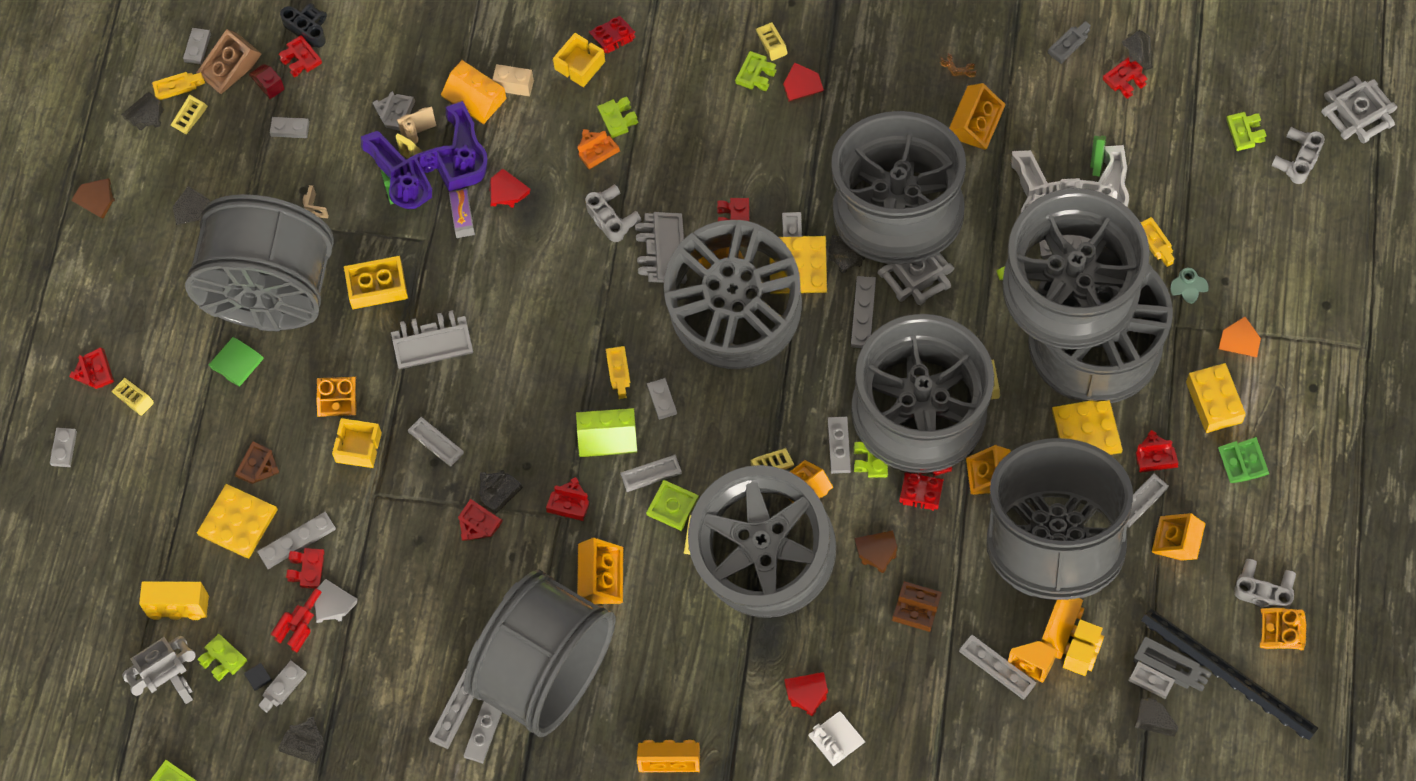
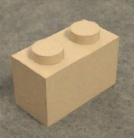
M496 64L492 79L504 87L505 93L530 96L534 82L532 70Z

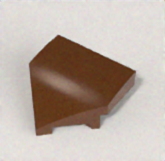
M110 179L82 184L71 201L104 219L112 202L115 201L110 188Z
M252 441L235 476L253 484L278 474L279 470L273 458L272 450Z
M893 530L854 538L855 546L863 565L869 564L878 568L879 572L884 573L890 561L897 557L896 551L898 548Z

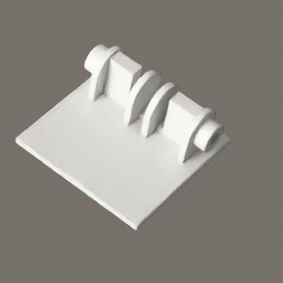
M840 711L822 725L817 724L813 728L814 731L808 735L833 766L865 743L863 738Z

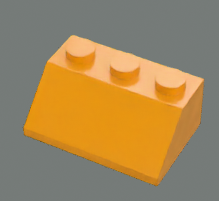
M463 60L451 71L441 93V96L452 104L463 101L470 116L483 125L506 100L504 87Z
M984 83L967 86L949 129L954 132L960 142L985 150L990 143L1006 104Z
M591 538L578 544V595L593 604L623 603L622 546L596 538Z
M1081 598L1056 601L1041 640L1042 643L1048 642L1055 647L1054 649L1057 650L1055 658L1062 659L1063 654L1067 655L1071 644L1068 643L1070 636L1074 637L1077 625L1074 624L1076 619L1081 620L1085 609L1081 607L1083 603Z
M645 740L643 743H638L639 772H700V745L694 740H685L683 743H675L674 740H665L663 743Z

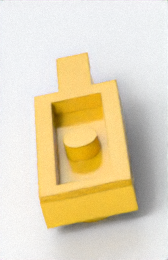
M184 72L154 81L152 84L156 99L159 101L196 89V86L205 84L201 72L194 75Z
M1150 217L1140 222L1145 230L1152 254L1158 260L1161 259L1166 267L1172 265L1174 257L1171 254L1173 253L1172 245L1154 219Z
M625 346L606 349L611 386L613 389H618L619 399L627 398L625 388L630 387V378Z

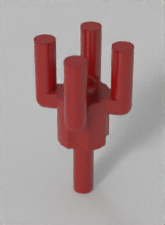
M315 588L303 607L297 605L292 614L285 612L271 632V635L275 637V641L281 644L289 630H292L294 634L287 644L291 646L292 651L298 653L311 633V629L307 625L314 615L310 610L322 592Z

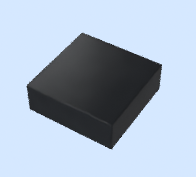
M262 663L244 673L254 691L272 681Z

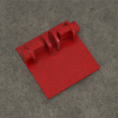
M621 16L613 18L609 22L589 31V34L602 46L600 48L604 50V54H609L615 48L618 49L617 42L622 47L632 42L635 38V31Z
M905 472L900 503L913 506V502H915V507H917V503H921V509L923 504H925L924 509L938 510L944 479Z

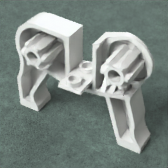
M1124 145L1105 146L1104 163L1107 164V167L1099 182L1076 178L1061 179V181L1047 183L1031 150L1012 151L1011 166L1018 173L1020 184L1027 196L1021 213L1038 198L1054 191L1071 188H1083L1102 192L1128 207L1129 194L1124 183L1127 173Z

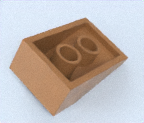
M226 29L196 73L201 72L204 80L222 94L252 69L261 53L238 33Z

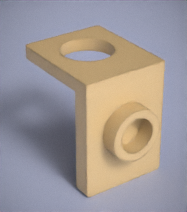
M309 185L307 195L303 197L304 209L318 217L328 218L329 215L325 207L313 206L316 193L314 187Z

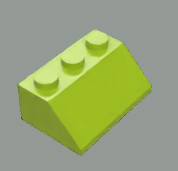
M634 408L576 412L579 457L637 453Z

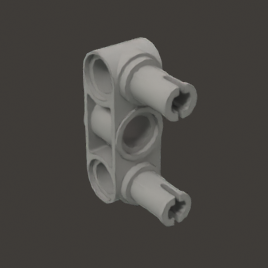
M1291 127L1287 138L1301 143L1302 146L1295 162H1290L1276 155L1272 167L1286 172V175H1289L1292 182L1302 184L1313 169L1325 138L1322 133L1317 131L1305 133Z
M615 184L603 192L589 193L585 201L587 211L596 225L605 233L609 240L619 242L629 231L630 227L641 221V217L637 211H634L624 219L618 218L612 207L607 203L620 195V191Z
M1246 559L1242 574L1237 578L1234 595L1240 600L1260 607L1289 609L1294 600V590L1292 588L1296 573L1285 570L1281 586H1277L1266 581L1254 579L1257 561ZM1240 586H1246L1249 591L1241 590ZM1279 597L1286 598L1288 602H1281L1279 600Z

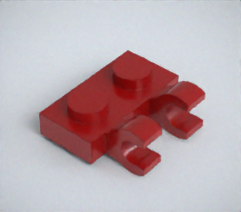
M302 35L287 43V49L279 53L280 61L283 65L288 64L293 57L296 58L297 62L289 65L290 73L293 77H297L303 69L309 72L322 64L321 58Z
M1131 56L1103 76V81L1114 91L1120 89L1123 96L1127 99L1133 95L1131 91L1134 88L1127 83L1131 79H1134L1140 89L1147 85L1145 82L1147 77L1141 73L1143 67Z
M730 198V203L717 201V213H730V219L718 217V221H749V198Z
M304 548V554L290 551V563L302 564V571L287 570V581L300 582L301 588H318L321 585L324 549Z

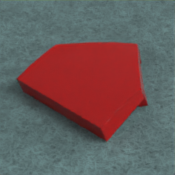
M797 63L793 64L783 83L788 102L824 91L819 74Z
M502 169L490 179V206L496 207L497 204H505L514 208L515 203L529 195L531 189Z
M101 347L84 355V357L79 355V362L74 372L71 371L69 376L95 389L114 382L105 350Z
M1151 430L1142 444L1138 445L1136 460L1139 472L1177 468L1178 459L1175 448L1172 446V441L1164 440Z
M576 477L570 479V482L554 487V492L551 493L546 506V512L584 521L589 506L588 495L583 491Z
M472 499L469 500L460 516H458L462 541L492 537L503 522V520Z
M824 672L784 679L791 706L807 711V714L813 716L818 706L827 700L828 688Z

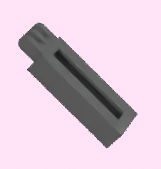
M1147 637L1144 638L1133 660L1135 663L1139 661L1174 679V683L1186 689L1191 686L1199 691H1203L1205 687L1202 684L1206 685L1208 682L1205 677L1210 678L1211 672L1200 667L1199 663ZM1177 664L1190 670L1189 673L1183 671V668H1181L1180 672L1175 670Z

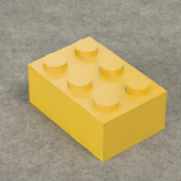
M400 256L344 266L352 309L408 299Z
M1226 363L1189 373L1186 384L1205 433L1243 423L1246 413Z
M142 582L139 604L150 619L159 620L161 617H169L173 620H179L181 617H189L192 620L207 618L209 595L201 582Z

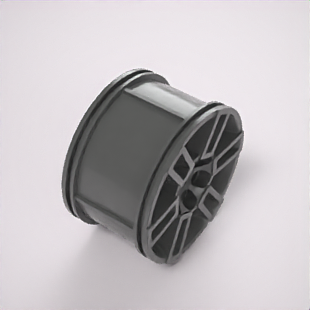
M244 194L215 199L205 206L201 215L198 242L192 266L188 271L185 282L186 292L199 308L206 313L235 324L258 328L264 331H280L306 326L313 323L319 314L321 304L320 292L327 260L331 256L334 244L333 233L329 226L318 216L284 200Z
M724 220L697 229L678 245L666 269L664 296L678 338L695 357L720 368L745 369L769 361L787 346L797 330L802 312L800 275L791 251L773 232L749 221ZM730 247L728 258L720 260L713 253L715 250ZM740 247L747 248L744 259L738 258ZM756 251L766 254L775 261V263L758 269L752 265ZM704 257L712 266L706 269L698 260ZM690 268L703 278L701 285L679 289L684 276ZM726 269H730L733 271V274L726 277L723 275V272ZM784 271L787 277L763 282L764 277ZM744 274H750L752 276V278L749 281H744L741 279V277ZM712 283L720 285L717 290H711L709 286ZM730 288H735L736 293L731 294ZM789 288V300L783 315L778 314L762 300L764 293ZM749 292H755L757 294V296L753 299H748L746 297ZM699 295L703 298V300L681 307L677 303L678 300ZM717 301L725 303L721 308L715 307L714 304ZM740 305L743 307V310L741 312H734L733 308ZM710 309L713 315L705 337H702L687 324L684 317ZM755 310H760L775 323V326L769 329L754 314ZM745 318L761 334V337L748 343L735 345L733 344L737 321ZM722 319H726L727 325L723 342L716 343L715 338Z
M1108 248L1102 250L1096 261L1103 265L1123 266L1117 256ZM1053 265V266H1052V268H1055V269H1058V268H1059V267L1056 266V265ZM1148 265L1144 281L1141 285L1137 308L1132 319L1118 335L1100 345L1094 346L1097 348L1104 347L1111 366H1100L1082 362V359L1092 347L1077 349L1071 356L1066 353L1068 349L1047 345L1029 335L1030 357L1040 377L1053 390L1077 402L1110 400V403H1115L1138 393L1150 382L1158 369L1163 345L1168 337L1172 323V302L1165 283L1153 267ZM1041 282L1037 292L1046 297L1052 283ZM1080 283L1081 286H1088L1086 283ZM1095 284V291L1099 301L1100 299H1105L1109 302L1122 288L1120 286ZM1070 295L1062 304L1080 307L1073 295ZM1135 317H1143L1148 320L1136 319ZM1134 331L1153 334L1154 341L1139 356L1127 332ZM1114 342H1119L1128 358V362H1122Z
M1063 438L1042 439L1024 444L1011 451L995 468L990 485L991 512L986 546L989 559L998 574L1011 584L1013 588L1027 595L1046 599L1068 600L1084 598L1101 591L1119 574L1126 557L1127 523L1133 503V489L1127 472L1115 458L1104 450L1078 440ZM1060 497L1069 500L1065 505L1055 503L1049 507L1043 498ZM1026 502H1030L1036 511L1034 512ZM1081 503L1084 504L1085 507L1080 512H1077L1078 506ZM1014 508L1028 525H1016L1007 516V513ZM1096 511L1100 512L1111 524L1108 528L1085 527L1084 525Z
M540 569L530 572L518 583L516 582L505 594L503 601L493 613L479 639L476 640L468 658L469 663L464 678V691L526 726L528 731L538 737L547 736L570 714L596 675L612 640L616 623L614 613L576 594L556 582L552 576Z

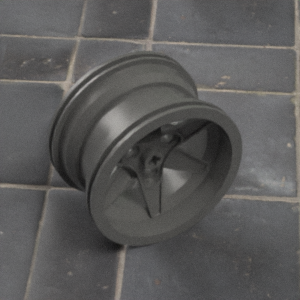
M906 111L879 113L862 119L851 126L838 140L832 155V177L837 189L833 201V218L836 230L842 240L860 255L874 261L889 264L919 262L933 257L946 249L958 236L964 221V197L961 187L965 179L966 157L958 137L938 120L923 114ZM914 172L920 173L918 176H914ZM862 180L872 185L871 187L853 190ZM945 191L932 201L923 196L924 194Z
M1083 188L1062 189L1048 193L1032 202L1019 215L1012 228L1008 245V259L1002 281L1004 300L1014 321L1036 340L1064 349L1094 347L1118 335L1127 326L1136 311L1141 285L1149 265V243L1142 224L1135 214L1123 203L1095 190ZM1062 235L1082 236L1091 240L1081 243L1075 249ZM1043 240H1046L1052 253L1048 260L1026 257L1030 249ZM1104 247H1107L1117 256L1123 266L1103 265L1096 261ZM1052 265H1056V266H1058L1059 268H1058V269H1055V268H1052L1051 266H1052ZM1028 280L1052 283L1046 297L1038 293ZM1080 283H1086L1088 286H1081ZM1095 284L1120 286L1122 288L1113 299L1101 304L1096 295ZM1072 294L1080 307L1062 304Z
M908 315L894 319L881 326L865 342L857 360L856 386L851 409L855 431L860 441L864 443L866 449L873 456L899 470L929 473L949 468L962 461L974 450L982 437L986 424L987 407L990 403L994 387L993 364L983 343L965 326L937 315ZM922 361L941 365L947 368V370L929 376L928 369L923 365ZM906 362L907 378H898L882 372L895 364ZM963 380L969 388L971 403L951 398L948 391ZM872 389L897 398L896 403L891 409L881 413L874 402ZM940 398V399H943L944 401H943V402H940V401H937L936 399ZM909 402L911 405H904L903 403ZM936 415L957 424L936 430ZM914 417L917 430L901 426V424Z
M755 465L739 468L721 476L701 495L690 518L688 545L697 572L721 601L743 614L771 618L793 613L816 598L832 574L836 559V537L832 523L814 490L800 477L784 469ZM761 493L781 495L792 500L794 503L770 518ZM747 497L748 523L722 517L731 505ZM805 513L809 517L813 529L812 550L786 538L789 531ZM777 525L784 527L783 532L780 534H775L773 531ZM715 531L739 545L719 566L716 564L713 553ZM748 531L750 534L749 538L741 540L740 534ZM764 558H771L769 566L761 565ZM777 559L807 563L798 577L789 584L776 589ZM754 564L763 592L743 589L731 583L727 578Z

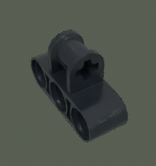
M313 3L308 4L301 12L291 6L282 8L280 16L286 29L298 37L302 35L312 47L320 48L324 46L326 38L321 25L326 20V12L315 8Z

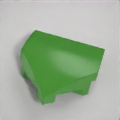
M1094 136L1090 168H1093V176L1100 177L1102 174L1106 136Z

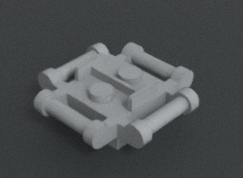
M1357 76L1350 78L1349 82L1324 94L1325 99L1331 104L1326 106L1321 112L1331 120L1340 131V136L1344 140L1356 133L1360 142L1366 143L1372 136L1395 125L1394 120L1389 114L1394 112L1397 106L1394 102L1391 103L1381 91L1375 79L1368 83L1366 81L1362 83ZM1337 110L1339 112V118L1335 115L1333 111ZM1380 118L1383 120L1382 123L1366 132L1363 129Z
M938 253L933 257L914 263H887L886 266L878 271V275L886 280L897 294L896 297L900 302L912 294L916 303L922 305L925 303V300L938 292L951 288V283L945 275L950 274L954 267L945 260L941 253ZM891 271H894L906 289L902 290L891 276ZM938 279V281L940 282L939 284L935 285L934 287L930 288L929 290L921 294L920 291L931 286L933 282Z
M178 636L170 642L163 637L130 658L133 666L125 670L122 677L124 681L129 683L133 695H141L143 688L146 686L153 693L157 690V687L169 679L187 671L182 663L193 661L195 653L187 646V641L183 636ZM178 648L181 652L176 655L174 650ZM140 674L142 678L136 680L135 675Z

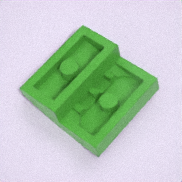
M232 337L211 361L209 366L212 370L225 376L228 381L240 387L264 358L243 342Z
M1257 437L1240 443L1235 441L1218 447L1230 483L1243 482L1269 475Z

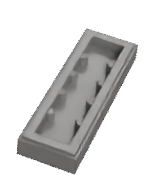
M422 417L408 429V432L450 467L464 454L462 449Z
M828 417L831 474L851 473L847 417Z
M676 455L621 472L620 475L626 492L681 475L682 471Z
M1153 474L1133 494L1131 514L1127 523L1128 527L1168 489L1169 486L1157 475Z
M485 701L482 704L463 755L466 759L482 764L502 714L500 710Z

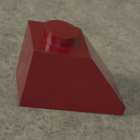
M262 64L249 73V76L269 99L285 90L281 78L271 66Z

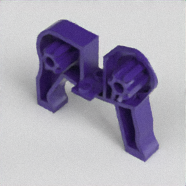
M463 101L446 107V119L455 127L453 144L451 146L429 149L405 160L379 131L361 136L362 150L374 158L378 167L390 179L389 197L394 204L405 209H415L431 199L432 187L425 172H432L436 168L449 192L477 184L485 177L487 172V153L476 138L474 122Z

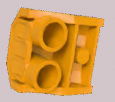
M356 377L317 378V417L356 415Z
M1285 608L1261 609L1262 637L1260 648L1304 650L1306 644V619L1303 610Z

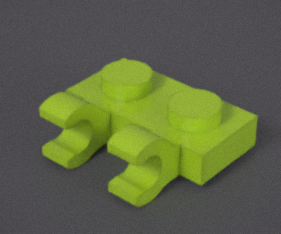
M750 51L735 82L749 89H753L755 85L759 89L767 91L769 79L759 75L761 71H764L767 75L774 77L777 71L775 69L776 64L766 62V56Z
M628 97L620 99L618 103H615L613 99L597 106L612 139L629 132L628 127L638 123L634 111L628 113L624 118L620 113L631 109Z
M1245 112L1227 116L1226 120L1236 151L1255 147V142H1265L1266 133L1264 129L1251 132L1250 127L1260 126L1259 121H1261L1259 114L1246 117Z
M855 442L854 454H867V462L855 460L854 472H868V477H887L888 465L873 456L866 449L863 442Z
M220 634L204 647L207 652L198 658L199 664L204 668H207L215 659L221 664L212 670L213 677L218 681L228 672L234 675L247 662V659Z

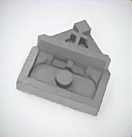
M392 91L388 97L379 102L376 100L372 103L385 127L400 131L397 119L407 114L410 115L415 99L411 96L394 95Z
M325 579L317 588L322 593L313 605L316 623L330 619L342 621V616H345L357 604V598Z

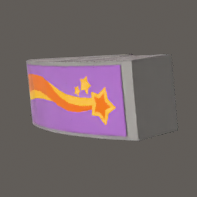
M467 188L450 191L449 197L456 238L475 235Z

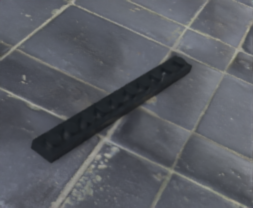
M1150 609L1141 621L1149 629L1155 630L1162 635L1164 640L1172 642L1181 652L1189 654L1197 663L1210 669L1216 677L1224 679L1231 688L1245 694L1248 700L1256 702L1266 713L1277 717L1283 725L1291 727L1300 737L1310 740L1318 730V727L1153 609Z

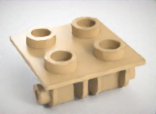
M432 106L422 108L418 112L410 115L407 114L397 119L401 135L411 140L414 144L419 140L417 133L436 126Z

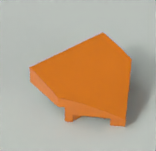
M583 129L580 145H578L580 159L588 169L620 152L619 146L610 136H607L606 131L595 133Z
M1244 317L1222 331L1219 350L1257 357L1261 338L1247 318Z

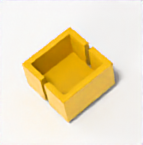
M574 33L554 56V69L566 77L570 75L572 81L584 87L605 63L604 50L593 43L588 45V40Z
M341 418L337 432L338 438L335 440L332 452L335 462L373 468L377 455L376 448L378 449L382 434L379 424Z
M1083 620L1079 621L1063 668L1086 676L1088 670L1092 671L1097 653H1099L1104 636L1101 635L1102 627Z

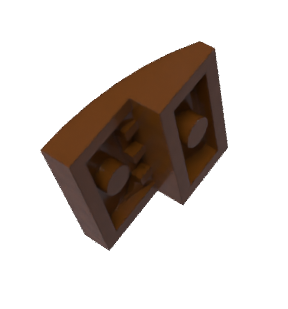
M904 581L892 621L930 632L942 592Z

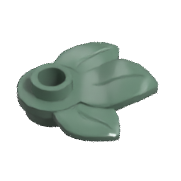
M1185 268L1180 271L1178 278L1172 281L1170 291L1173 296L1182 294L1186 302L1193 304L1197 300L1199 292L1208 291V283L1204 278L1199 277L1194 269Z

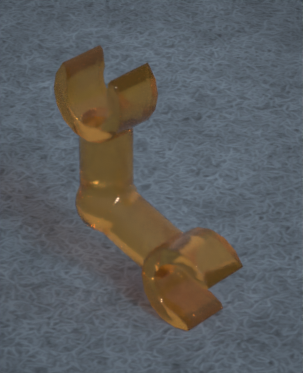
M949 53L947 56L949 61H945L942 57L940 59L941 65L947 67L953 76L966 74L969 77H974L976 75V71H969V69H974L975 64L973 63L967 64L966 67L956 68L952 62V55Z

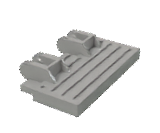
M645 213L644 221L653 223H638L635 225V230L652 233L637 234L636 240L638 242H646L647 255L650 256L638 257L637 262L638 264L654 265V267H640L638 274L647 275L648 282L664 283L668 263L678 245L684 240L682 214ZM686 275L684 276L681 282L683 284H685L687 281Z
M453 310L449 311L448 315L452 327L445 328L443 315L438 313L440 329H437L436 322L420 326L421 334H419L416 318L412 319L411 324L415 334L412 336L407 335L406 323L404 321L400 322L403 338H400L399 331L391 332L398 368L403 369L473 353L466 317H458L459 325L456 326Z

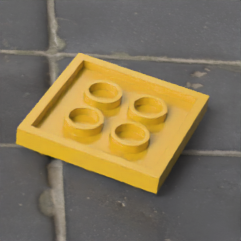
M826 236L779 237L791 251L796 261L800 275L801 293H827ZM770 258V264L775 263V261L772 258ZM784 271L770 275V281L787 277ZM784 288L772 291L770 294L790 293V289Z
M1110 400L1085 401L1052 407L1058 438L1082 441L1096 446L1110 455L1122 453L1123 449Z
M226 484L197 534L249 559L278 509L274 505Z

